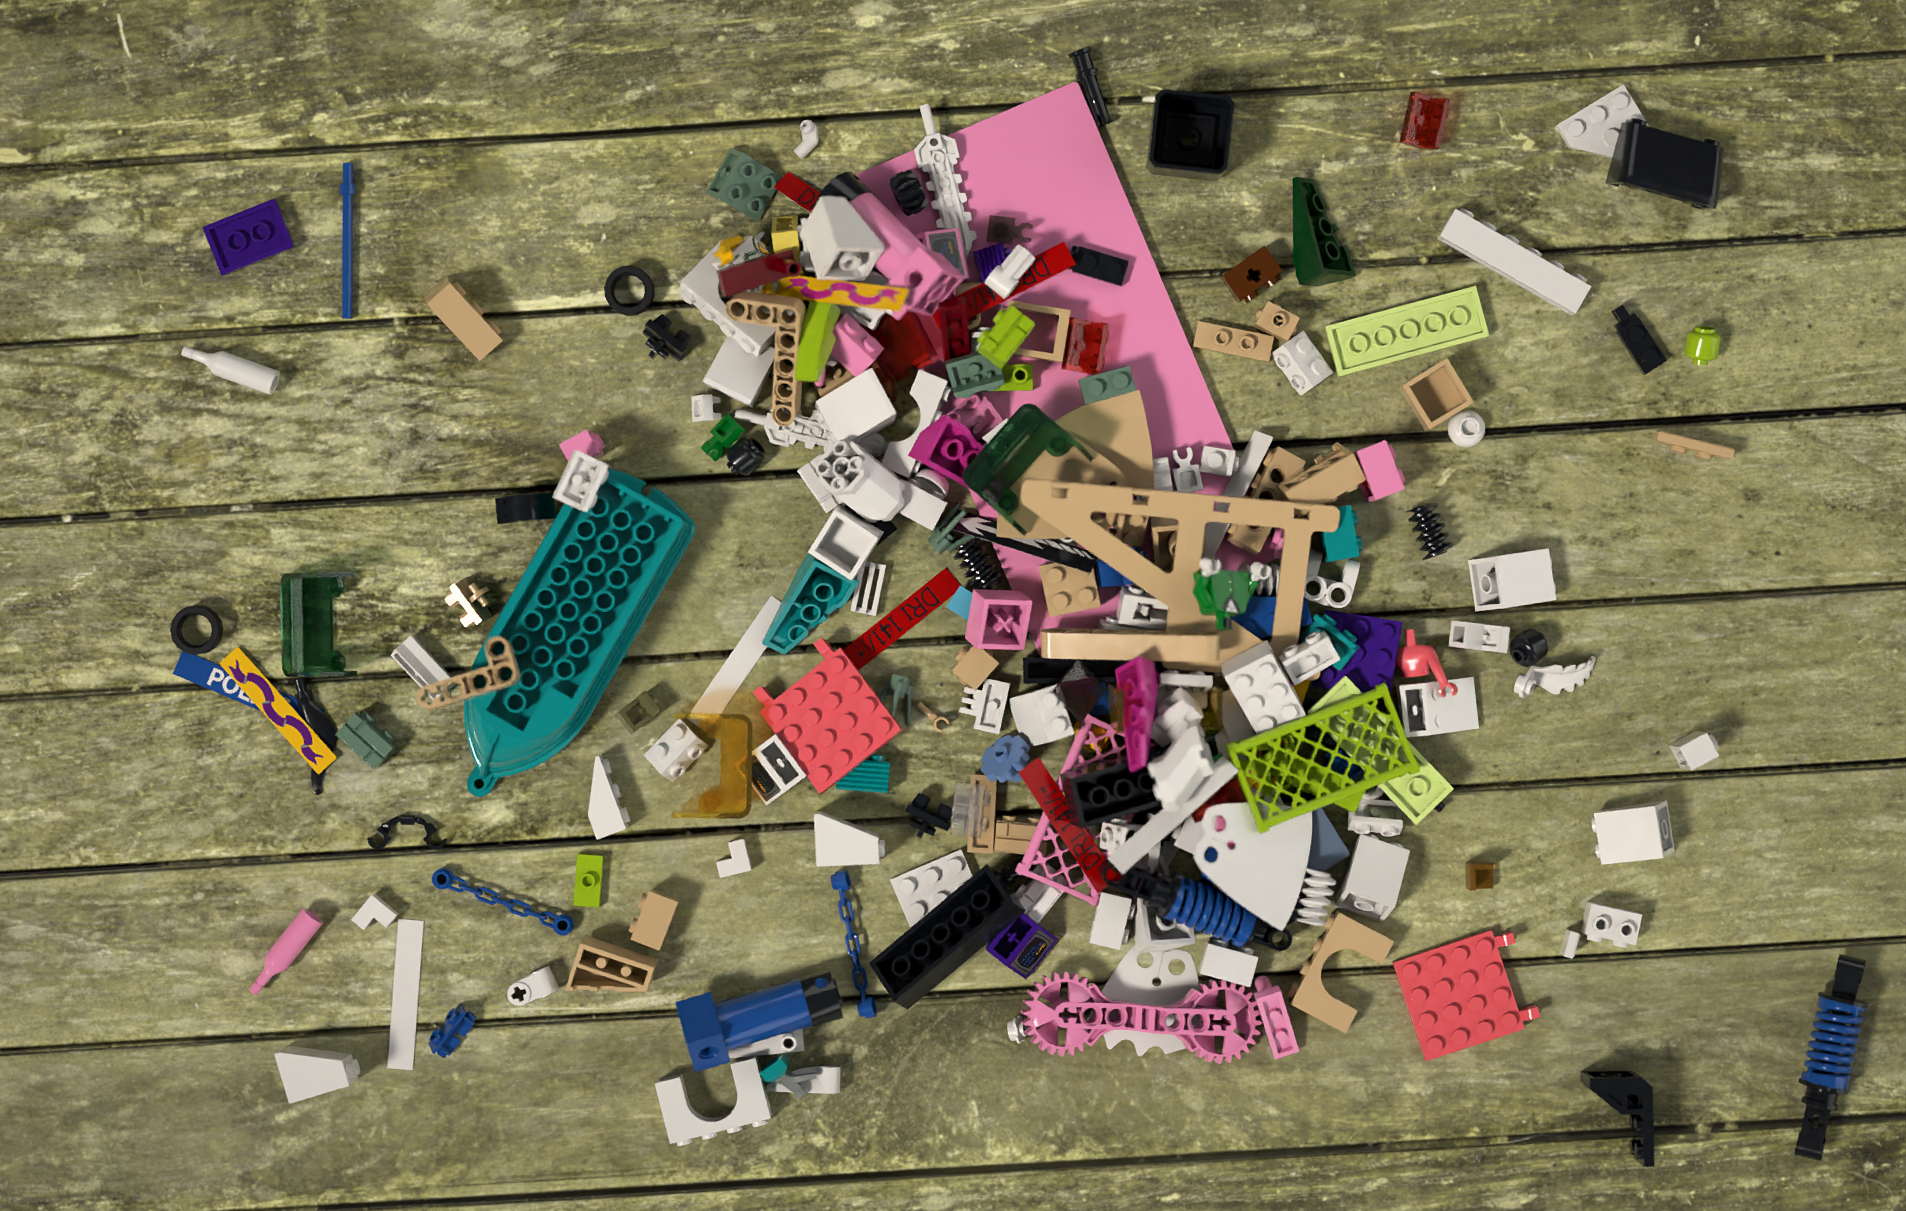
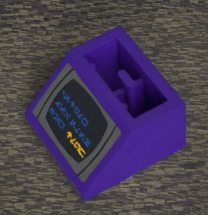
M1023 913L987 944L986 950L1005 966L1024 979H1027L1057 942L1058 938L1041 924L1035 922L1026 913Z

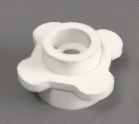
M1017 1016V1018H1013V1020L1007 1023L1010 1040L1017 1041L1018 1044L1025 1041L1026 1036H1028L1025 1034L1028 1027L1021 1023L1023 1021L1021 1016Z

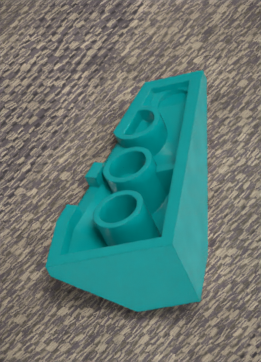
M808 553L798 568L762 644L784 655L808 636L809 631L819 623L822 624L826 621L827 616L834 610L840 609L846 604L859 583L858 579L854 578L851 581Z

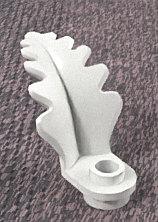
M1591 656L1585 663L1578 666L1570 665L1565 668L1557 664L1546 667L1531 666L1527 674L1521 673L1518 676L1514 686V693L1519 694V697L1524 699L1526 695L1532 694L1535 685L1544 688L1554 695L1560 694L1562 688L1568 692H1573L1575 683L1582 686L1584 678L1588 679L1590 677V671L1593 670L1596 658Z

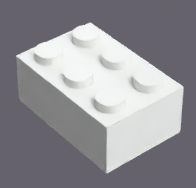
M1267 640L1220 664L1225 680L1257 735L1306 716L1299 696Z

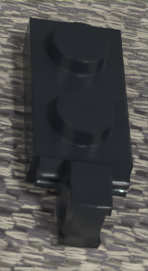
M1072 246V250H1069L1076 265L1068 268L1073 273L1116 286H1122L1129 261L1081 246Z
M1623 305L1611 311L1618 322L1614 325L1615 333L1643 375H1646L1667 361L1635 313L1630 315Z

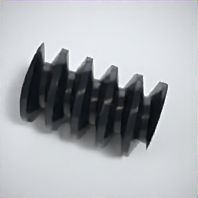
M1428 503L1406 511L1414 513L1408 521L1417 522V525L1412 528V532H1421L1415 539L1416 542L1425 543L1419 548V551H1428L1423 560L1446 553L1453 545L1452 542L1443 541L1449 536L1448 532H1440L1446 526L1445 523L1436 522L1442 516L1441 513H1433V510L1438 507V503Z
M975 537L957 548L958 552L953 559H963L959 568H968L964 575L965 578L974 577L969 584L971 587L979 585L978 589L990 590L1003 582L997 581L1001 576V572H991L996 564L986 563L990 558V554L981 555L985 546H975L980 539Z

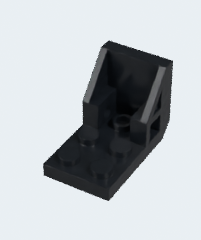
M1632 1070L1580 1071V1079L1585 1086L1622 1115H1629L1630 1129H1633L1634 1139L1630 1140L1629 1143L1630 1154L1634 1155V1159L1642 1166L1655 1167L1653 1087Z

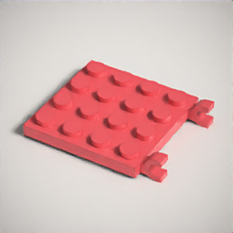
M820 638L814 643V646L825 657L824 661L776 699L772 697L766 687L760 686L753 693L765 706L759 711L775 734L778 735L817 791L823 794L902 732L903 729L844 650L839 648L834 651L826 639Z
M1490 929L1392 962L1425 1061L1523 1030L1525 1028L1522 1021L1541 1017L1535 1004L1518 1010L1498 947L1516 943L1511 931L1494 936Z

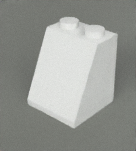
M821 196L802 227L818 280L865 281L885 250L882 242L845 197Z
M727 336L703 383L753 408L774 366L775 343L772 342L757 357L753 353L746 352L741 347L740 342L734 337Z
M872 368L815 402L816 410L813 411L820 425L825 424L828 430L825 435L830 445L837 441H853L857 443L894 424L897 414Z
M1549 548L1468 560L1475 611L1502 609L1556 600V585L1553 581L1552 559L1549 554Z
M1057 683L1008 699L1019 736L1029 747L1049 743L1074 734Z
M1667 800L1599 810L1592 817V829L1594 833H1597L1598 843L1595 846L1597 858H1601L1602 865L1659 859L1675 852Z
M815 812L816 867L879 864L881 858L885 857V840H880V834L826 812Z
M1360 834L1354 843L1334 907L1383 923L1396 906L1410 850L1404 849L1398 843L1381 841L1378 837L1371 834Z
M296 1046L284 1047L274 1054L289 1104L350 1086L359 1079L360 1067L356 1059L353 1060L352 1054Z

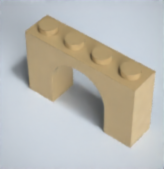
M1336 910L1334 915L1331 913L1328 915L1326 925L1323 926L1326 930L1322 938L1319 936L1316 938L1311 948L1314 953L1310 961L1306 959L1299 971L1302 976L1298 983L1294 982L1291 985L1287 996L1290 997L1288 1002L1294 1007L1346 1033L1358 1010L1332 996L1325 990L1321 980V970L1324 962L1336 951L1350 949L1383 964L1394 941Z

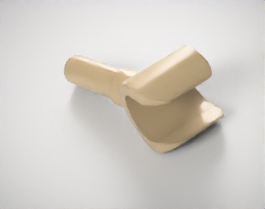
M921 702L917 705V708L932 721L936 731L943 732L936 726L939 720H944L949 725V721L943 715L937 716Z

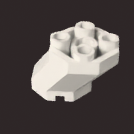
M837 441L820 457L816 465L818 481L831 494L835 495L870 523L877 522V520L891 521L904 506L902 490L905 491V483L893 471L885 467L855 442Z
M1198 720L1187 723L1165 754L1154 758L1152 762L1148 763L1152 778L1155 777L1157 784L1153 785L1158 800H1161L1165 812L1170 811L1171 813L1180 810L1203 778L1215 774L1211 750L1203 738L1205 734Z

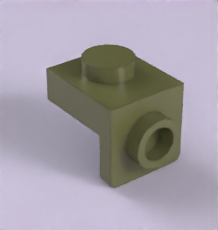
M644 691L615 715L632 735L653 719L661 710L657 700Z

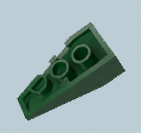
M1295 177L1293 178V263L1299 285L1317 287L1354 278L1356 274L1350 252L1346 244L1341 246L1335 234L1338 228L1335 223L1331 224L1325 213L1327 206L1314 179Z

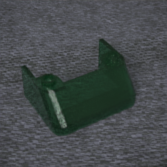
M1024 404L965 468L963 480L968 487L1025 536L1028 532L1010 517L1017 509L1019 503L1017 495L1010 487L1043 450L1054 457H1060L1065 455L1073 446L1090 462L1094 457L1036 405Z
M355 572L285 573L282 576L280 582L282 670L285 676H357V671H344L346 667L345 657L339 650H333L332 598H338L344 590V580L342 577H355Z

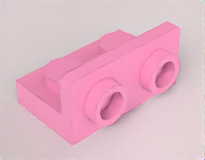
M980 391L975 392V395L964 400L947 414L948 417L966 426L977 442L1003 421L996 409Z

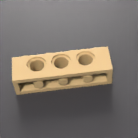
M1281 447L1274 448L1272 451L1268 450L1261 462L1264 466L1260 474L1256 473L1250 483L1252 490L1249 496L1245 495L1244 497L1259 499L1260 493H1264L1268 500L1285 501L1278 485L1303 468L1306 461ZM1272 470L1278 472L1280 476L1279 483H1274L1271 480L1270 474ZM1230 523L1226 531L1229 533L1226 540L1254 555L1260 553L1272 527L1256 526L1255 529H1252L1248 525Z

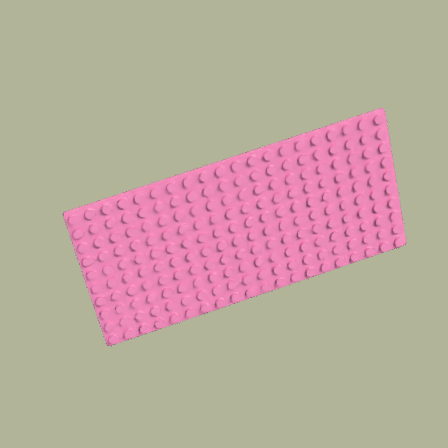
M1072 82L948 135V137L955 139L960 157L956 158L957 164L953 165L955 174H961L962 182L958 184L959 192L966 193L967 201L963 203L964 212L971 213L972 220L967 222L969 231H975L977 239L972 241L971 250L968 252V260H966L970 279L962 282H982L973 252L1003 242L1004 248L1009 247L1011 252L1019 244L1033 256L1065 242L1070 251L1072 246H1081L1129 261L1121 287L1073 273L1072 270L1066 269L981 313L979 327L993 328L996 324L993 322V319L1003 306H1008L1009 300L1071 310L1062 364L1012 356L1005 364H1033V391L981 392L1002 419L1005 420L1007 418L1024 440L1037 419L1050 424L1063 415L1084 406L1078 383L1079 379L1130 366L1136 390H1140L1143 400L1153 459L1168 457L1173 491H1176L1172 470L1179 468V464L1174 461L1172 456L1174 450H1177L1180 459H1185L1187 457L1186 448L1190 447L1193 452L1190 464H1198L1199 468L1203 446L1234 450L1079 84ZM914 150L856 174L875 194V197L913 235L944 230L937 228L936 221L940 219L939 210L932 209L931 202L936 198L934 191H928L926 183L931 181L929 172H923L922 167L918 168ZM907 170L914 172L928 200L926 208L910 216L902 212L890 187V178ZM875 266L876 271H877L878 273L882 274V273L878 270V268ZM908 310L897 321L918 370L923 369L950 380L943 359L941 332L933 316L930 317ZM1019 310L1036 324L1019 348L1053 353L1059 316ZM970 318V319H968V320H967L968 325H972V321H973V320H977V319H976V318ZM968 332V334H969V344H970V354H971V335H972V332H970V333ZM952 390L948 402L943 401L940 411L943 412V415H947L967 398H955ZM982 439L978 441L981 445L985 443ZM1023 440L999 459L995 455L991 457L1007 476ZM1200 472L1204 490L1191 493L1222 495L1231 477ZM1112 481L1109 485L1116 486L1117 483ZM1248 487L1245 493L1246 496H1249L1251 492L1250 487ZM969 489L980 516L997 521L1000 505ZM1213 502V504H1214L1213 510H1215V508H1216L1218 502ZM1099 512L1101 517L1106 518V512ZM1149 516L1140 551H1146L1147 559L1153 563L1150 517L1153 516ZM1248 525L1252 529L1256 528L1254 525ZM1226 532L1214 555V558L1221 562L1220 569L1237 571L1242 563H1247L1250 566L1255 562L1265 564L1276 559L1274 557L1275 545L1271 543L1270 534L1260 553L1252 555L1228 542L1226 539L1229 533ZM992 542L1011 590L1022 591L1033 601L1028 630L1040 656L1042 629H1098L1099 618L1106 619L1107 616H1117L1122 586L1097 588L1101 607L1049 617L1038 566L1055 562ZM1078 543L1075 545V547H1079V548H1082V549L1087 550L1086 548H1084L1083 546H1081V545L1078 544ZM1147 604V606H1149V609H1153V610H1157V609H1158V608H1153V606H1152L1151 604Z

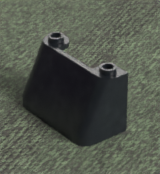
M1632 118L1631 122H1622L1606 184L1617 187L1622 185L1629 187V189H1638L1682 201L1684 204H1691L1690 207L1700 210L1716 209L1719 199L1724 148L1719 146V141L1705 139L1702 142L1648 127L1646 126V121Z

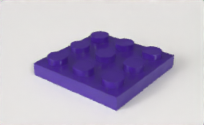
M1325 609V614L1337 622L1335 627L1342 633L1345 629L1357 638L1355 643L1360 648L1342 671H1339L1333 665L1321 670L1318 679L1313 680L1312 686L1331 689L1343 676H1346L1362 693L1375 689L1376 685L1385 683L1391 697L1403 622Z

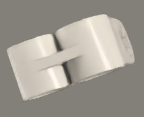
M1309 549L1304 598L1307 601L1332 608L1345 607L1352 599L1360 562L1347 559L1340 582L1317 576L1323 552ZM1310 581L1316 582L1319 586V592L1315 596L1309 595L1306 591V585ZM1335 588L1341 589L1344 593V598L1340 603L1334 602L1331 598V592Z

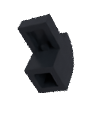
M554 493L523 494L496 498L497 524L555 519Z

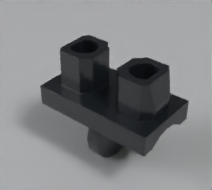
M663 314L654 319V321L649 319L645 324L642 334L649 338L645 344L652 349L648 356L654 359L657 355H660L666 360L671 355L679 362L684 357L691 336L681 329L674 337L666 331L670 328L672 322Z
M919 792L912 804L909 803L906 808V812L924 820L922 823L913 819L910 826L919 830L916 837L921 839L923 833L934 836L936 829L928 826V823L948 831L951 825L949 821L953 808L940 803L935 815L927 812L926 809L931 798Z

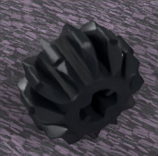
M902 171L890 178L892 192L905 215H915L927 207L928 200L913 171Z

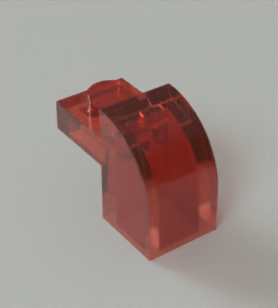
M1239 780L1224 784L1192 812L1191 815L1194 823L1203 822L1206 810L1212 806L1229 803H1247Z

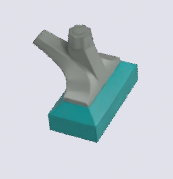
M782 1053L763 1066L759 1074L765 1082L782 1084L792 1091L797 1099L802 1098L807 1092L799 1082L816 1079L817 1073L792 1074L788 1070L790 1060L785 1053Z

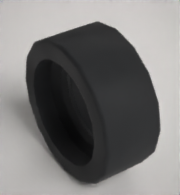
M622 266L614 270L608 276L604 286L605 298L609 306L625 316H636L645 312L652 304L655 296L654 284L650 276L642 269L634 266ZM625 276L637 277L644 285V297L634 306L622 305L615 297V285Z
M185 607L172 620L170 628L171 638L177 648L185 653L193 655L208 653L216 648L222 639V621L217 613L208 607ZM192 615L204 616L211 624V636L202 645H192L182 635V625Z

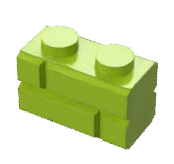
M1011 305L1006 311L1001 309L993 319V322L996 323L991 331L986 328L977 339L980 343L977 351L999 369L1005 366L1036 325Z

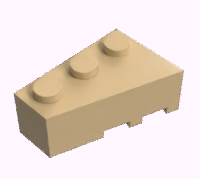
M446 276L424 296L425 302L473 355L481 361L503 341L499 335L502 330L493 320L488 322L482 316L485 313L475 301L471 303L465 297L467 292L458 282L453 283Z
M1336 442L1331 446L1333 449L1331 453L1324 458L1322 455L1317 456L1314 459L1315 465L1306 471L1304 468H1301L1278 485V488L1285 501L1328 505L1336 501L1337 496L1342 493L1356 490L1366 478L1354 454ZM1294 509V515L1297 518L1308 517L1310 510Z
M585 935L580 942L565 991L614 990L647 992L652 983L659 959Z

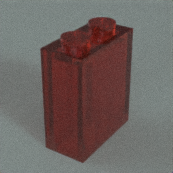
M908 310L900 320L885 313L881 317L876 330L859 324L884 347L876 361L886 380L896 379L897 382L902 381L911 375L910 370L916 367L918 370L932 364V358L938 356L917 313Z

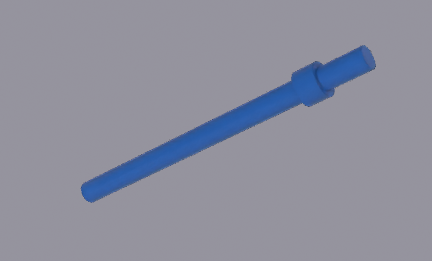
M343 163V183L340 184V195H343L342 319H352L353 195H356V184H353V163Z

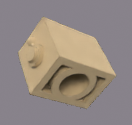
M1267 301L1264 307L1258 309L1255 315L1257 320L1253 327L1270 336H1274V338L1283 343H1286L1290 336H1295L1298 330L1296 325L1300 318L1293 312L1284 310L1276 303Z
M971 644L968 648L962 647L954 658L957 661L951 669L953 674L959 677V681L963 685H969L976 691L999 662L993 657L992 650L976 649Z

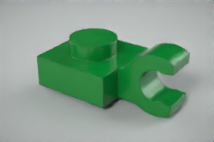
M726 413L710 431L713 436L702 445L701 449L707 455L709 454L714 461H717L722 456L723 446L728 449L745 429Z

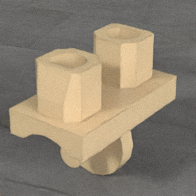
M464 578L449 587L451 591L444 599L452 608L460 604L464 607L466 612L460 616V621L466 628L474 624L478 625L493 616L486 607L489 601L484 595L490 591L487 586L479 589L475 582L470 585Z

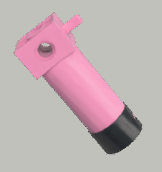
M853 172L839 174L818 195L816 204L821 196L845 197L884 245L885 250L875 266L889 280L886 286L910 289L901 311L892 312V316L895 319L900 320L908 310L932 317L938 310V302L945 301L965 278L941 253L927 249Z

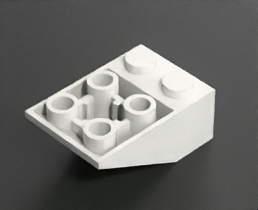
M1474 677L1447 679L1448 683H1454L1457 686L1458 693L1452 696L1451 688L1447 686L1445 689L1446 697H1442L1439 694L1440 685L1438 681L1396 685L1399 720L1406 738L1478 729Z

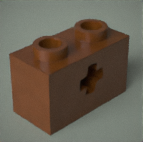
M1263 246L1222 275L1221 280L1238 303L1242 300L1248 303L1259 295L1256 290L1263 285L1269 288L1280 280L1278 275L1282 272V269L1268 249ZM1248 271L1251 273L1257 272L1259 276L1256 279L1259 282L1256 283L1254 280L1249 282L1247 280L1249 276Z

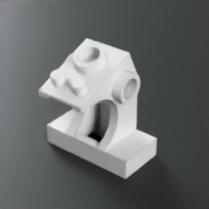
M1146 811L1145 824L1158 813ZM1116 818L1111 820V822H1103L1099 848L1108 850V854L1112 855L1125 843L1128 830H1134L1135 834L1145 824L1127 823L1125 818ZM1161 841L1141 858L1142 864L1148 867H1158Z

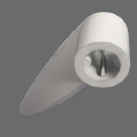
M815 1066L791 1071L792 1074L817 1073L816 1079L799 1082L807 1093H840V1066ZM775 1082L767 1084L766 1091L792 1092L782 1084Z

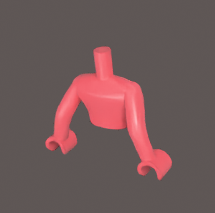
M1415 629L1404 630L1406 646L1399 648L1396 666L1398 665L1402 673V678L1430 675L1429 667H1431L1440 685L1439 694L1442 697H1446L1445 689L1448 686L1451 688L1452 696H1455L1458 693V688L1454 683H1448L1434 648L1429 645L1417 644ZM1379 698L1377 699V705H1381L1382 701Z

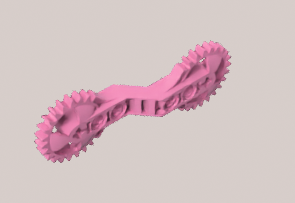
M1062 971L1061 977H1059L1058 973L1052 972L1051 980L1043 975L1042 985L1034 982L1036 991L1027 990L1031 999L1022 1001L1028 1005V1009L1021 1010V1013L1027 1015L1028 1018L1021 1021V1023L1030 1026L1026 1029L1025 1034L1033 1035L1030 1040L1032 1043L1040 1042L1038 1046L1040 1050L1044 1051L1048 1047V1053L1053 1055L1057 1049V1053L1061 1057L1064 1056L1065 1050L1073 1056L1075 1047L1083 1052L1084 1042L1092 1046L1100 1036L1108 1031L1133 1030L1156 1034H1172L1182 1041L1188 1051H1196L1195 1056L1199 1058L1204 1056L1207 1062H1211L1214 1058L1216 1063L1221 1064L1224 1058L1226 1062L1231 1063L1232 1055L1237 1059H1241V1050L1249 1053L1247 1044L1255 1045L1256 1042L1252 1039V1036L1260 1035V1032L1255 1030V1026L1262 1024L1261 1021L1255 1018L1260 1015L1259 1010L1253 1009L1257 1005L1256 1000H1249L1253 993L1249 991L1244 992L1245 986L1239 984L1236 986V983L1229 981L1226 984V981L1219 979L1218 984L1210 979L1209 987L1200 983V992L1192 988L1184 998L1174 1004L1153 1005L1110 1000L1101 993L1094 983L1087 984V978L1081 977L1078 980L1079 975L1073 972L1069 978L1067 971ZM1062 982H1068V999H1059ZM1219 990H1225L1226 1009L1216 1006ZM1041 996L1051 1004L1046 1006L1037 999ZM1091 1008L1093 1011L1092 1017L1085 1021L1083 1017L1086 1009ZM1065 1009L1074 1013V1016L1062 1015L1061 1018L1059 1017V1012H1064ZM1117 1009L1118 1015L1116 1019L1110 1021L1108 1017L1110 1011ZM1173 1013L1175 1020L1172 1025L1167 1026L1166 1018ZM1198 1014L1200 1018L1199 1023L1192 1027L1191 1019L1194 1015ZM1221 1018L1224 1019L1223 1022H1220L1218 1025L1215 1024V1023H1213V1022H1210V1019H1213V1020H1221ZM1058 1026L1067 1028L1064 1045H1058ZM1234 1029L1245 1034L1244 1038L1234 1033ZM1214 1036H1224L1222 1052H1215Z

